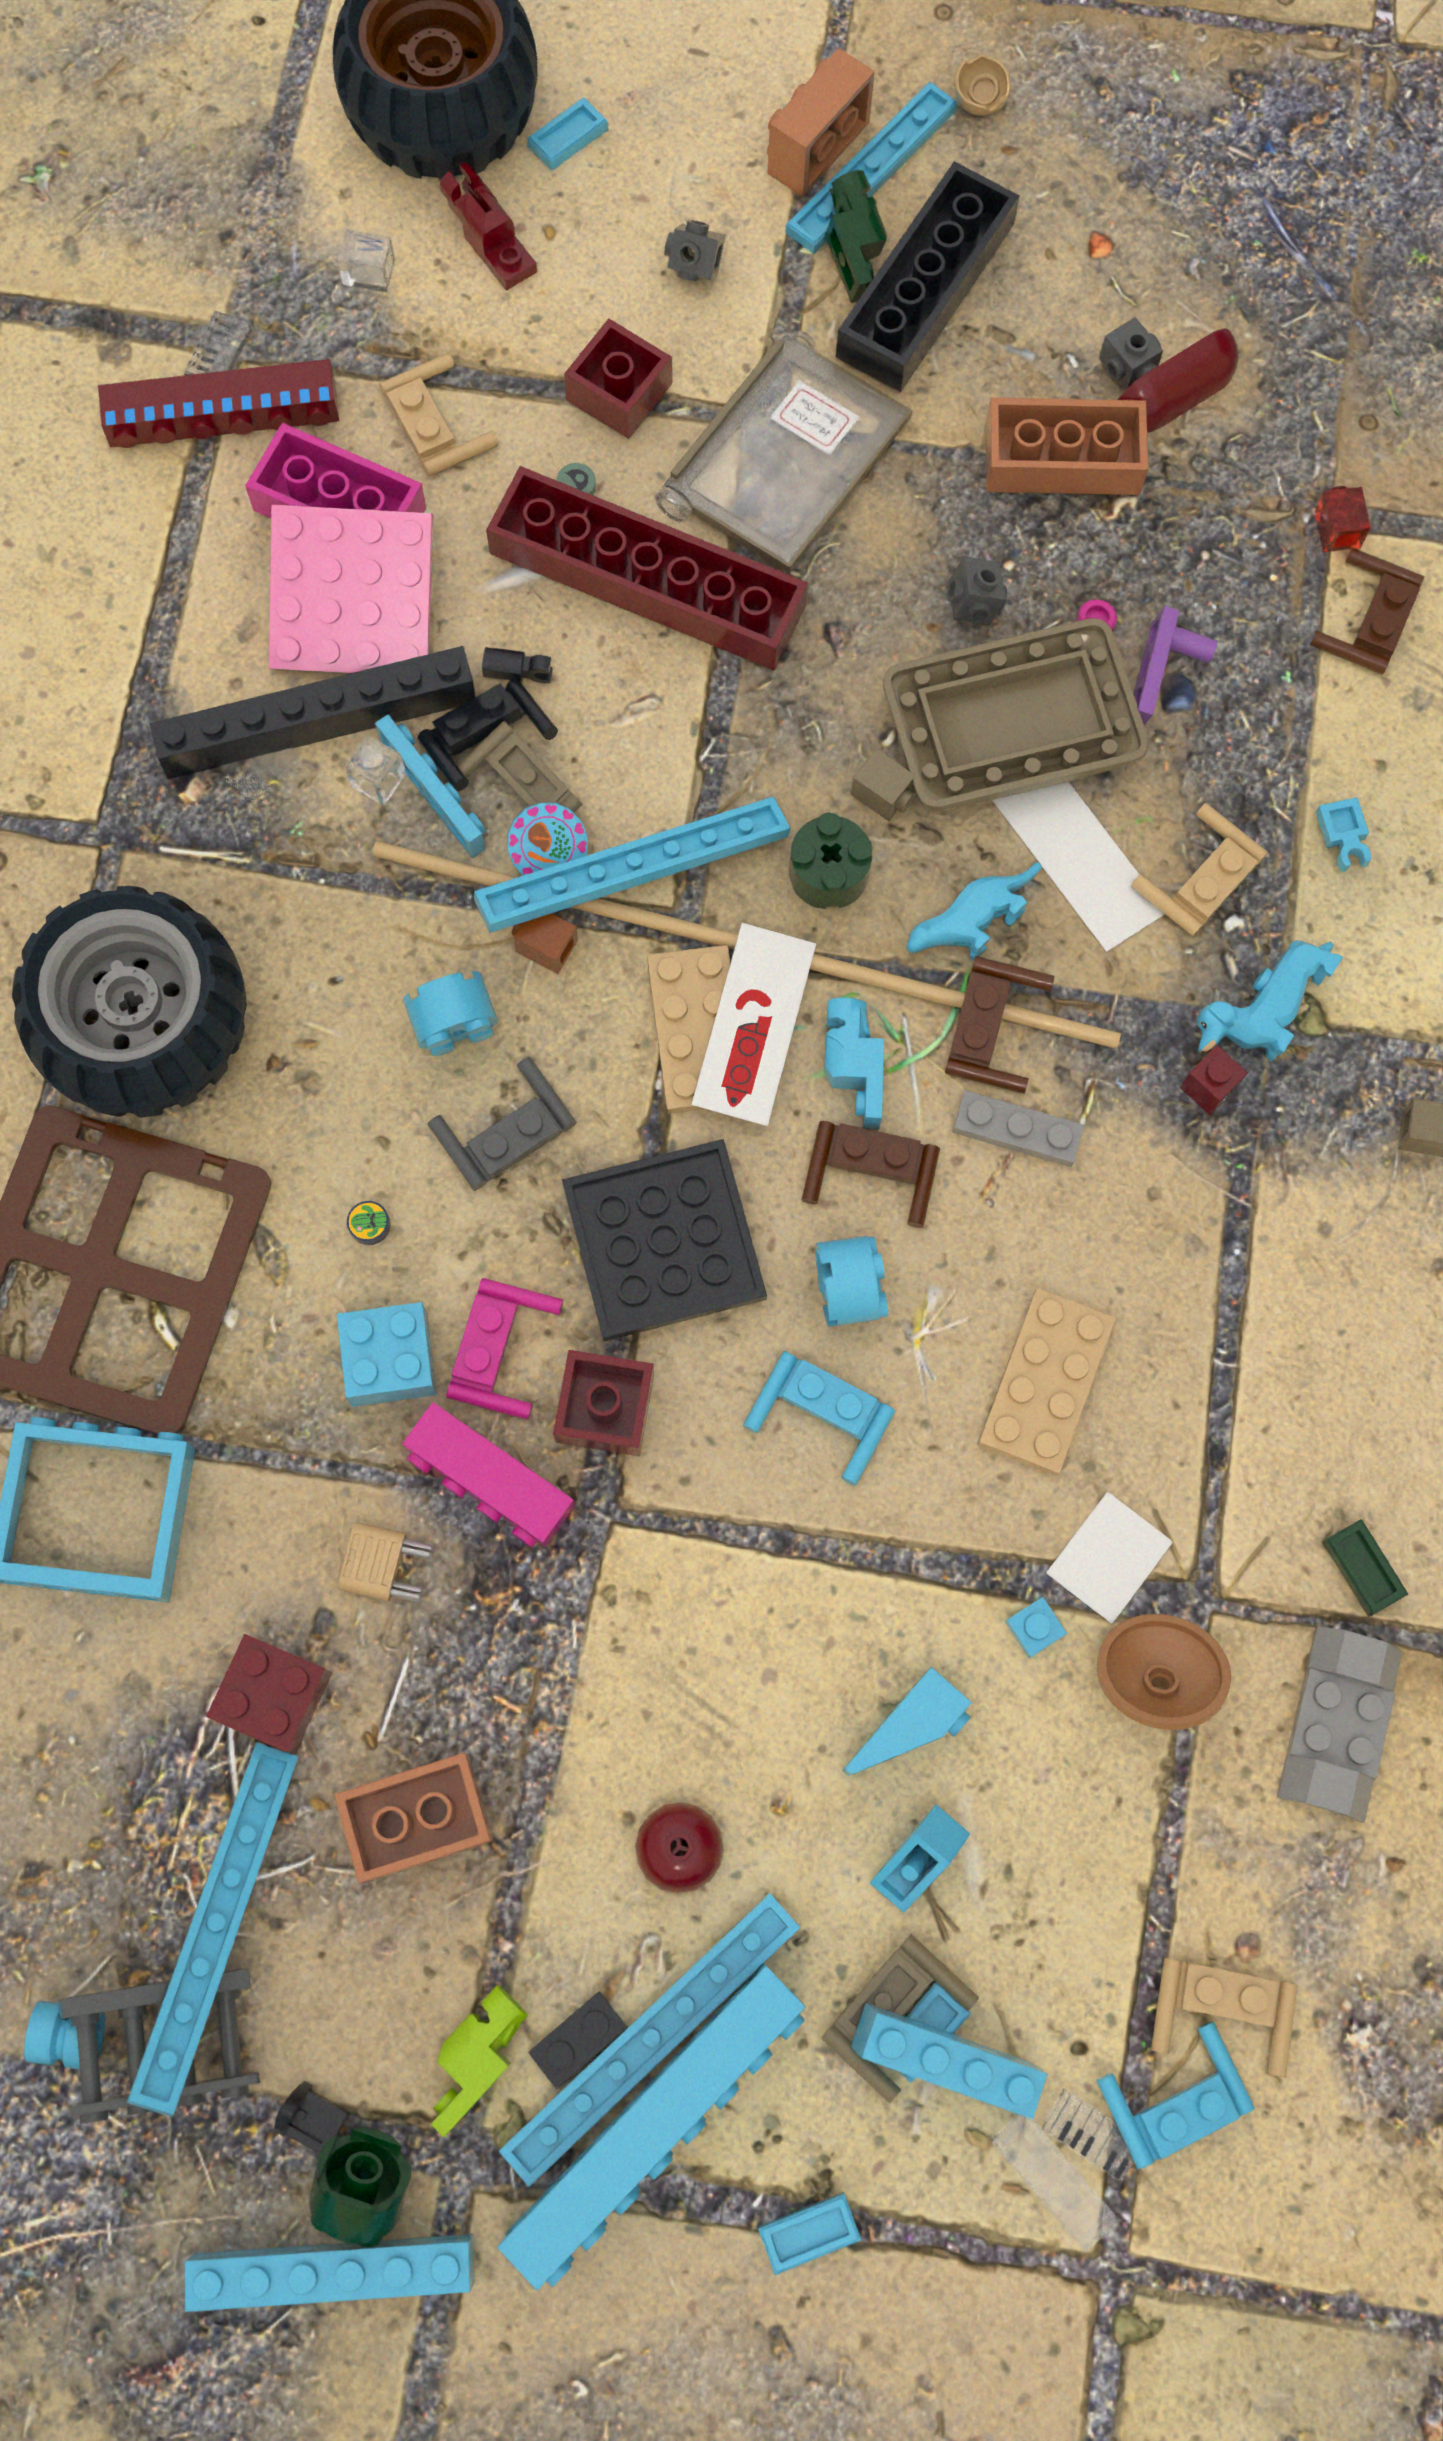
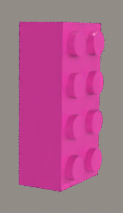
M284 423L280 425L245 485L253 511L271 518V505L424 513L427 509L422 483Z

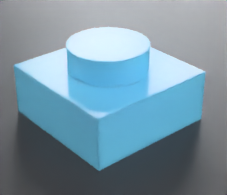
M1043 1597L1005 1621L1028 1658H1031L1067 1634Z

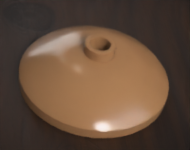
M1140 1615L1118 1624L1103 1640L1097 1658L1098 1680L1108 1700L1128 1718L1152 1728L1181 1730L1200 1725L1211 1719L1222 1708L1230 1689L1231 1669L1227 1656L1219 1643L1198 1625L1171 1615ZM1155 1686L1162 1687L1165 1690L1155 1688Z

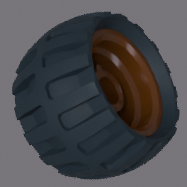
M345 0L339 12L334 31L333 72L342 107L356 134L388 166L395 165L402 169L406 175L421 179L422 176L438 177L439 181L448 171L453 177L463 175L460 171V164L468 163L476 173L486 170L487 165L496 158L502 159L514 145L517 135L520 136L524 130L534 103L538 62L532 29L525 10L518 0Z

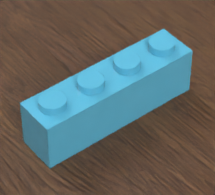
M865 2003L851 2044V2048L862 2059L1030 2119L1034 2118L1048 2075L1032 2062Z

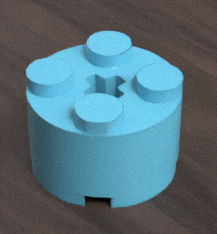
M472 971L474 979L464 980L462 972L447 975L417 988L419 996L411 1000L409 994L404 996L403 1003L421 1049H430L432 1056H440L455 1049V1042L469 1038L471 1043H476L494 1035L492 1027L497 1023L498 1019L480 972Z
M860 1236L816 1243L817 1275L820 1293L822 1292L824 1302H827V1305H822L827 1326L860 1323L888 1317L887 1299L885 1292L881 1291L880 1279L885 1278L884 1265L881 1253L877 1252L875 1237Z

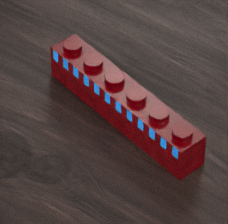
M330 359L98 385L101 426L110 447L130 448L136 444L154 442L166 444L180 439H208L215 435L233 433L245 435L252 431L278 430L282 423L294 427L303 425L323 426L330 422L340 421L336 383Z

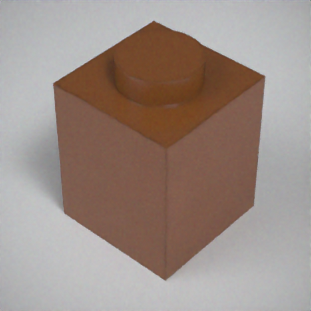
M552 913L514 925L511 933L514 936L513 940L517 953L556 974H559L578 942L577 927Z

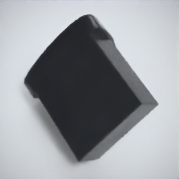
M303 2081L293 2090L279 2109L275 2121V2132L283 2137L287 2135L320 2154L325 2143L330 2138L339 2134L350 2112L312 2091L313 2085Z

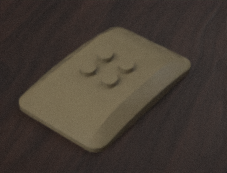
M1097 618L1084 619L891 666L883 678V690L907 768L916 775L912 780L916 797L925 808L931 810H942L999 799L1113 770L1141 760L1149 746L1148 736L1140 712L1137 711L1138 706L1113 631L1106 622Z

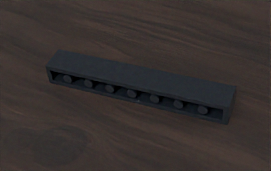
M463 646L152 722L150 723L158 760L169 780L376 728L375 723L386 715H389L397 723L454 709L475 698L476 694Z

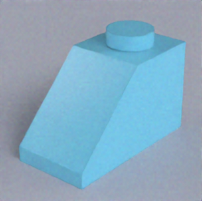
M936 1804L906 1837L874 1876L870 1884L904 1913L952 1862L970 1836V1833Z

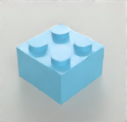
M422 1302L337 1314L345 1396L352 1407L437 1395L428 1314Z

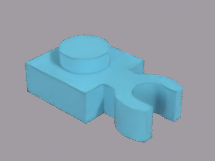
M1358 797L1319 805L1315 813L1326 847L1338 846L1340 850L1337 856L1338 868L1342 872L1348 870L1351 865L1348 855L1357 856L1361 867H1367L1371 861V852L1360 841L1367 838L1369 831Z

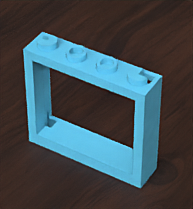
M32 1417L30 1424L15 1422L0 1501V1583L170 1603L195 1448L188 1442L183 1441V1435L170 1432H159L158 1438L141 1437L142 1431L127 1427H116L115 1433L98 1432L99 1426L83 1422H73L72 1429L56 1427V1421L39 1417ZM33 1440L171 1456L151 1579L10 1563Z

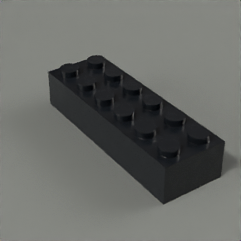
M954 161L838 329L835 357L901 392L1014 226L1020 195Z

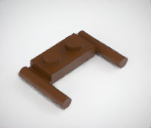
M1352 547L1346 563L1382 576L1356 639L1352 645L1316 630L1310 646L1384 674L1425 576Z
M975 956L945 1074L1025 1094L1029 1078L991 1069L989 1065L1011 982L1051 992L1055 976Z
M819 1121L801 1200L808 1204H818L826 1165L907 1184H915L907 1224L912 1227L923 1228L940 1147L932 1144L923 1145L919 1140L843 1123L837 1126L828 1121Z

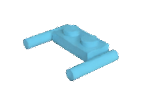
M783 1351L743 1426L754 1433H758L777 1397L782 1398L801 1410L861 1440L841 1477L844 1481L856 1486L888 1427L895 1409L878 1402L877 1398L803 1359L799 1360L794 1355Z
M1214 2021L1199 2026L1197 2030L1217 2069V2073L1202 2079L1134 2116L1113 2073L1106 2074L1096 2080L1137 2169L1147 2167L1157 2159L1166 2158L1240 2118L1239 2116L1255 2109Z

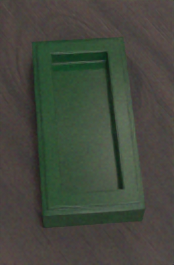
M1362 1519L1322 1541L1368 1617L1408 1595L1405 1587Z

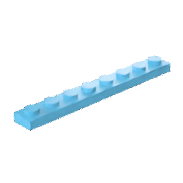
M773 796L474 891V901L489 933L787 838L789 837L790 826Z
M257 1742L254 1746L127 2100L128 2104L172 2117L175 2113L298 1756Z
M770 1893L499 2150L500 2154L528 2187L543 2175L801 1928Z

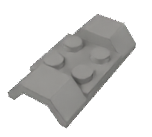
M1319 1626L1315 1628L1276 1798L1311 1805L1341 1814L1354 1821L1365 1823L1374 1779H1377L1394 1702V1687L1402 1656L1400 1649L1388 1642L1347 1630Z

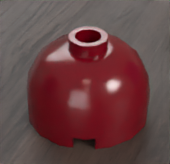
M678 1802L663 1805L648 1815L639 1828L635 1850L637 1864L648 1881L660 1890L680 1894L696 1891L711 1881L720 1868L724 1845L721 1830L710 1814L699 1806ZM681 1838L687 1842L688 1847L681 1845ZM673 1840H676L677 1847L671 1852V1843ZM679 1850L687 1852L683 1856H675Z

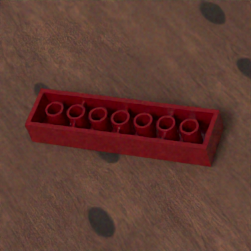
M519 466L486 529L489 552L493 556L774 671L806 607L808 582L522 466Z

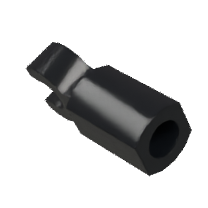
M485 647L482 660L483 677L502 680L518 679L520 682L523 681V678H527L538 683H551L553 667H550L551 657L545 655L529 657L525 656V652L490 647Z

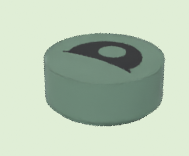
M571 463L559 471L557 481L591 495L595 494V475L588 466L581 463Z

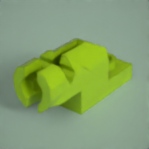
M496 1985L481 2002L483 2008L488 2013L490 2021L481 2020L478 2014L470 2013L442 2044L437 2062L463 2088L459 2094L451 2088L433 2108L439 2116L430 2125L443 2138L511 2064L499 2049L502 2046L505 2049L508 2047L517 2029L527 2018L528 2014L499 1985Z

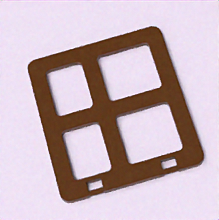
M48 1105L37 1110L0 1200V1290L10 1264L17 1260L69 1275L71 1282L41 1360L36 1364H30L0 1354V1387L156 1435L159 1432L179 1434L185 1427L271 1190V1179L267 1172L258 1166L210 1154L201 1149L110 1122L106 1123L60 1107ZM83 1126L103 1132L99 1145L79 1139ZM60 1145H66L115 1161L113 1172L87 1240L79 1246L26 1230V1222L55 1148ZM208 1163L224 1168L221 1181L200 1175L203 1164ZM149 1172H156L233 1196V1202L205 1278L201 1281L189 1280L126 1261L116 1256L117 1248L143 1179ZM106 1288L116 1289L190 1313V1320L163 1394L156 1401L79 1379L72 1375L73 1365L99 1296Z

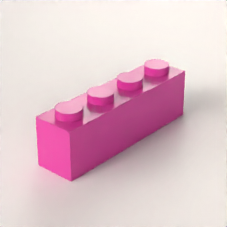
M434 1402L431 1403L402 1443L405 1450L410 1453L406 1458L409 1463L425 1474L430 1469L444 1477L441 1485L461 1499L466 1493L480 1502L476 1507L479 1512L495 1523L500 1518L509 1522L515 1527L511 1534L531 1548L536 1542L546 1548L575 1507L574 1500Z

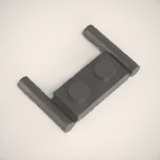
M531 1057L521 1060L517 1067L539 1099L535 1097L468 1141L466 1147L462 1146L441 1115L434 1117L427 1124L473 1191L482 1188L489 1180H492L563 1131L571 1129L577 1123Z

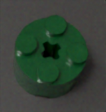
M830 812L822 814L800 828L791 845L789 873L793 890L804 902L821 909L835 906L841 908L852 904L862 895L869 878L873 849L863 829L853 821Z
M361 2127L352 2129L351 2134L338 2139L337 2134L330 2138L321 2149L310 2191L309 2207L311 2223L318 2231L325 2232L332 2238L345 2243L373 2247L379 2244L382 2237L395 2227L400 2218L411 2177V2165L409 2159L406 2161L400 2152L402 2146L395 2138L377 2129Z

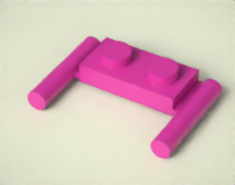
M482 1278L457 1354L446 1398L529 1420L533 1403L492 1392L518 1305L560 1315L564 1299Z

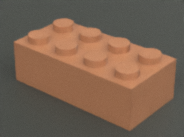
M991 397L985 423L986 492L1141 494L1148 472L1146 401Z

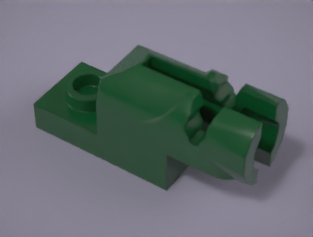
M864 170L848 172L838 177L831 183L833 188L829 189L835 215H832L825 236L851 303L857 302L873 280L874 272L869 260L881 254L887 240V233L876 207L877 202L873 197L868 198L866 194L871 190Z

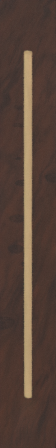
M376 841L373 847V857L485 886H492L517 878ZM600 898L570 907L717 946L728 945V949L735 950L739 935ZM817 954L813 955L810 970L960 1009L965 997L964 992ZM1005 1004L1002 1019L1114 1049L1118 1048L1121 1033L1010 1004Z

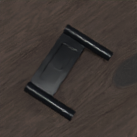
M512 679L507 683L506 688L499 683L432 721L434 729L422 730L417 738L455 790L462 791L468 786L469 781L451 756H456L484 740L503 721L510 725L526 714L546 740L553 739L557 735L558 729L518 679Z

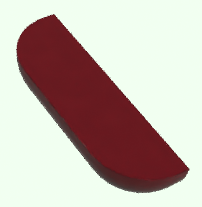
M1226 328L1210 333L1140 377L1123 392L1118 400L1146 401L1147 433L1160 429L1216 394L1230 383L1236 371L1239 358L1238 346L1233 334Z

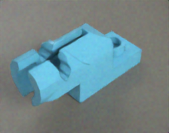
M840 997L830 999L827 1006V1027L831 1030L827 1032L825 1039L824 1070L832 1088L864 1090L856 1092L855 1115L863 1116V1128L879 1130L882 1120L884 1039L871 1038L866 1002L854 998Z

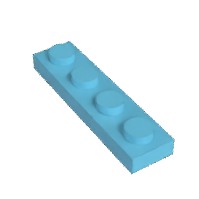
M389 715L377 721L375 725L380 742L470 857L474 858L483 852L485 846L482 834L485 833V829L473 812L467 815L459 804L462 803V800L455 788L449 782L443 785L436 776L439 771L427 753L420 755L413 747L415 740L403 723L397 726Z

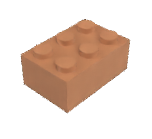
M839 47L828 59H822L808 82L800 84L794 91L790 102L782 110H776L768 123L767 174L804 197L869 124L875 71Z
M465 1752L334 1794L358 1884L375 1881L494 1842L471 1759Z

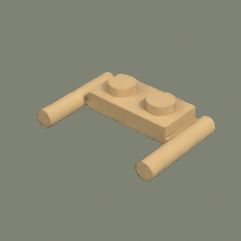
M449 352L379 383L384 397L387 398L428 476L498 446V441L493 431L456 446L449 427L423 382L455 367Z
M1207 803L1203 804L1196 813V816L1224 837L1225 840L1180 888L1175 897L1172 899L1142 874L1131 884L1133 889L1193 937L1268 854V851Z
M1164 1958L1151 2051L1169 2054L1175 2008L1273 2027L1267 2074L1286 2078L1298 1985Z

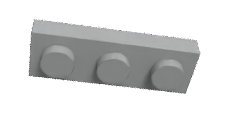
M965 1090L952 1133L1072 1167L1084 1124Z

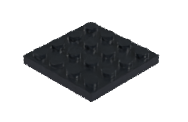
M724 1139L562 1179L603 1342L767 1300L766 1289Z

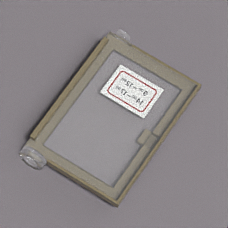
M798 331L794 337L785 334L781 340L777 339L672 469L669 479L655 495V501L659 509L672 520L685 522L693 513L787 573H790L912 416V410L814 351L815 342L804 331Z

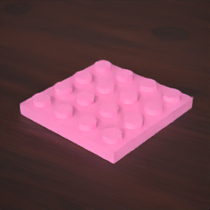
M271 505L269 669L354 673L429 654L433 514Z

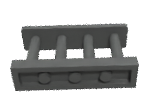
M249 1968L223 1972L213 2003L217 2002L224 2077L196 2082L193 2058L177 2107L203 2102L202 2093L221 2090V2098L249 2094V2085L260 2083L258 2072H242L235 1999L240 1998L239 1989L251 1987ZM170 1981L58 1999L59 2018H71V2027L76 2026L83 2102L67 2105V2110L70 2117L79 2116L80 2124L109 2119L108 2110L127 2107L128 2115L152 2112L151 2110L128 2104L129 2094L102 2099L95 2023L100 2022L99 2013L118 2010L119 2019L124 2018L131 2091L146 2050L142 2015L147 2014L146 2005L163 2002Z

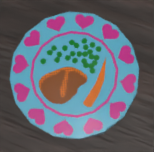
M556 802L538 803L524 808L513 819L507 833L509 856L513 865L523 876L584 857L587 854L588 836L582 821L569 808Z

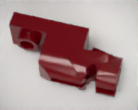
M468 163L460 164V171L465 176L462 182V189L466 194L461 196L460 185L449 171L441 179L440 190L446 197L449 207L462 222L464 238L507 291L537 273V263L516 238L513 221L498 203L496 197L486 184H483L480 176Z

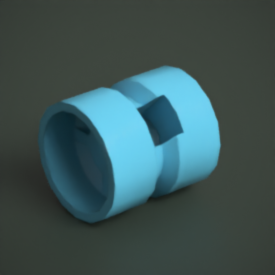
M48 2001L37 2002L32 2011L24 2045L25 2061L53 2066L61 2059L66 2068L80 2070L76 2026L71 2027V2018H59L58 2003ZM105 2012L99 2013L100 2022L95 2023L98 2058L104 2040Z

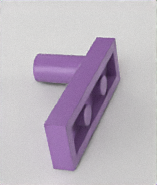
M1164 606L1151 623L1133 693L1138 706L1137 711L1140 712L1144 725L1153 716L1169 650L1209 663L1217 647V640L1177 627L1179 610Z

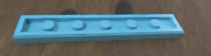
M929 81L786 224L785 233L815 254L827 242L825 233L832 215H835L833 200L829 189L833 188L831 183L848 172L864 170L871 190L866 194L868 198L871 197L957 111L958 102Z

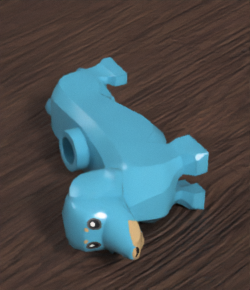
M1296 940L1292 942L1273 969L1270 970L1266 967L1254 982L1252 988L1257 990L1258 993L1249 1007L1238 1008L1222 1001L1208 1003L1197 1017V1027L1202 1031L1198 1051L1202 1054L1208 1053L1219 1044L1223 1037H1227L1244 1049L1264 1048L1266 1050V1058L1270 1062L1277 1055L1280 1056L1284 1053L1294 1037V1034L1284 1029V1027L1295 1019L1299 1011L1308 978L1312 976L1311 982L1319 986L1325 976H1332L1343 958L1339 954L1331 953L1334 947L1333 943L1330 941L1317 947L1304 941Z

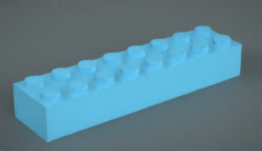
M763 1963L503 2235L497 2248L536 2291L545 2282L553 2287L572 2267L571 2263L574 2258L571 2254L579 2246L587 2251L603 2235L608 2224L605 2221L607 2216L613 2210L621 2215L640 2195L638 2192L641 2189L638 2184L648 2174L654 2180L673 2160L671 2149L679 2140L682 2139L686 2144H689L707 2124L705 2122L706 2118L703 2115L714 2104L719 2109H722L739 2091V2085L735 2081L747 2069L754 2075L772 2056L768 2048L769 2045L779 2035L787 2040L805 2021L800 2015L805 2009L804 2004Z

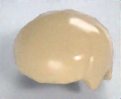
M980 54L968 61L963 60L954 78L956 99L962 108L972 115L985 116L996 112L1006 104L1010 95L1011 81L1009 71L1000 60L984 54Z

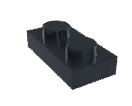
M598 1991L528 2053L554 2087L558 2089L625 2031L628 2026L603 1994Z

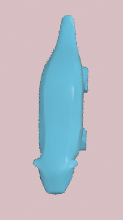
M1039 862L1034 863L1024 873L1015 876H990L969 883L963 888L947 911L913 928L909 935L906 946L907 950L910 953H916L937 946H964L970 949V959L974 962L975 956L980 957L988 948L985 944L991 937L983 931L990 925L992 919L1006 914L1004 921L1010 927L1023 915L1027 901L1022 895H1016L1013 892L1029 883L1041 870L1042 865Z

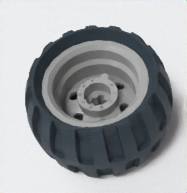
M117 886V890L105 892L95 889L80 894V899L64 908L58 906L46 916V923L38 933H32L28 938L21 953L23 966L17 967L13 979L12 999L15 1004V1025L21 1043L35 1068L48 1083L64 1096L106 1115L121 1117L126 1115V1113H132L140 1118L162 1115L165 1108L177 1104L185 1107L198 1099V1092L209 1083L215 1085L228 1069V1058L230 1054H235L238 1051L245 1029L244 1015L247 1000L244 979L238 961L226 939L204 915L194 911L184 901L163 892H154L151 895L147 890L138 886ZM140 960L149 962L146 970L134 967V964ZM101 973H107L102 977L98 985L94 984L95 978ZM180 987V993L175 997H170ZM138 1006V1012L133 1014V1007ZM86 1015L98 1018L96 1023L92 1025L85 1024ZM156 1025L159 1029L166 1030L160 1036L155 1034ZM130 1040L129 1047L120 1050Z

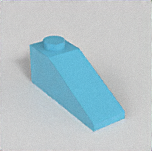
M931 1667L842 1771L851 1776L936 1741L947 1732L954 1737L970 1719L971 1716L965 1710L972 1702Z

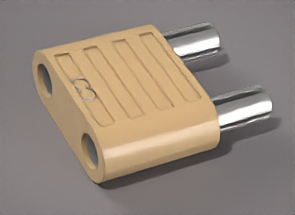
M355 1522L340 1573L338 1590L390 1601L393 1596L419 1602L422 1598L421 1596L394 1590V1588L423 1594L422 1587L397 1582L396 1579L403 1554L428 1560L433 1555L429 1552L405 1546L433 1552V1545L407 1539V1533Z

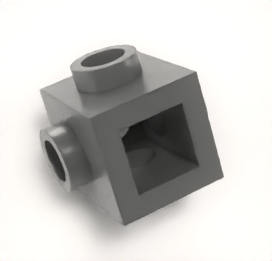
M687 220V224L679 225L674 229V233L669 232L664 249V255L669 257L667 268L677 270V276L685 280L698 281L699 277L711 280L718 274L726 235L709 231L707 223Z
M1134 317L1104 337L1099 359L1105 365L1110 378L1118 381L1126 390L1140 377L1159 366L1163 349L1158 338L1154 334L1149 333L1138 319Z
M964 556L948 581L947 599L952 604L953 619L990 625L997 612L1003 609L1007 600V588L1003 586L1000 562Z

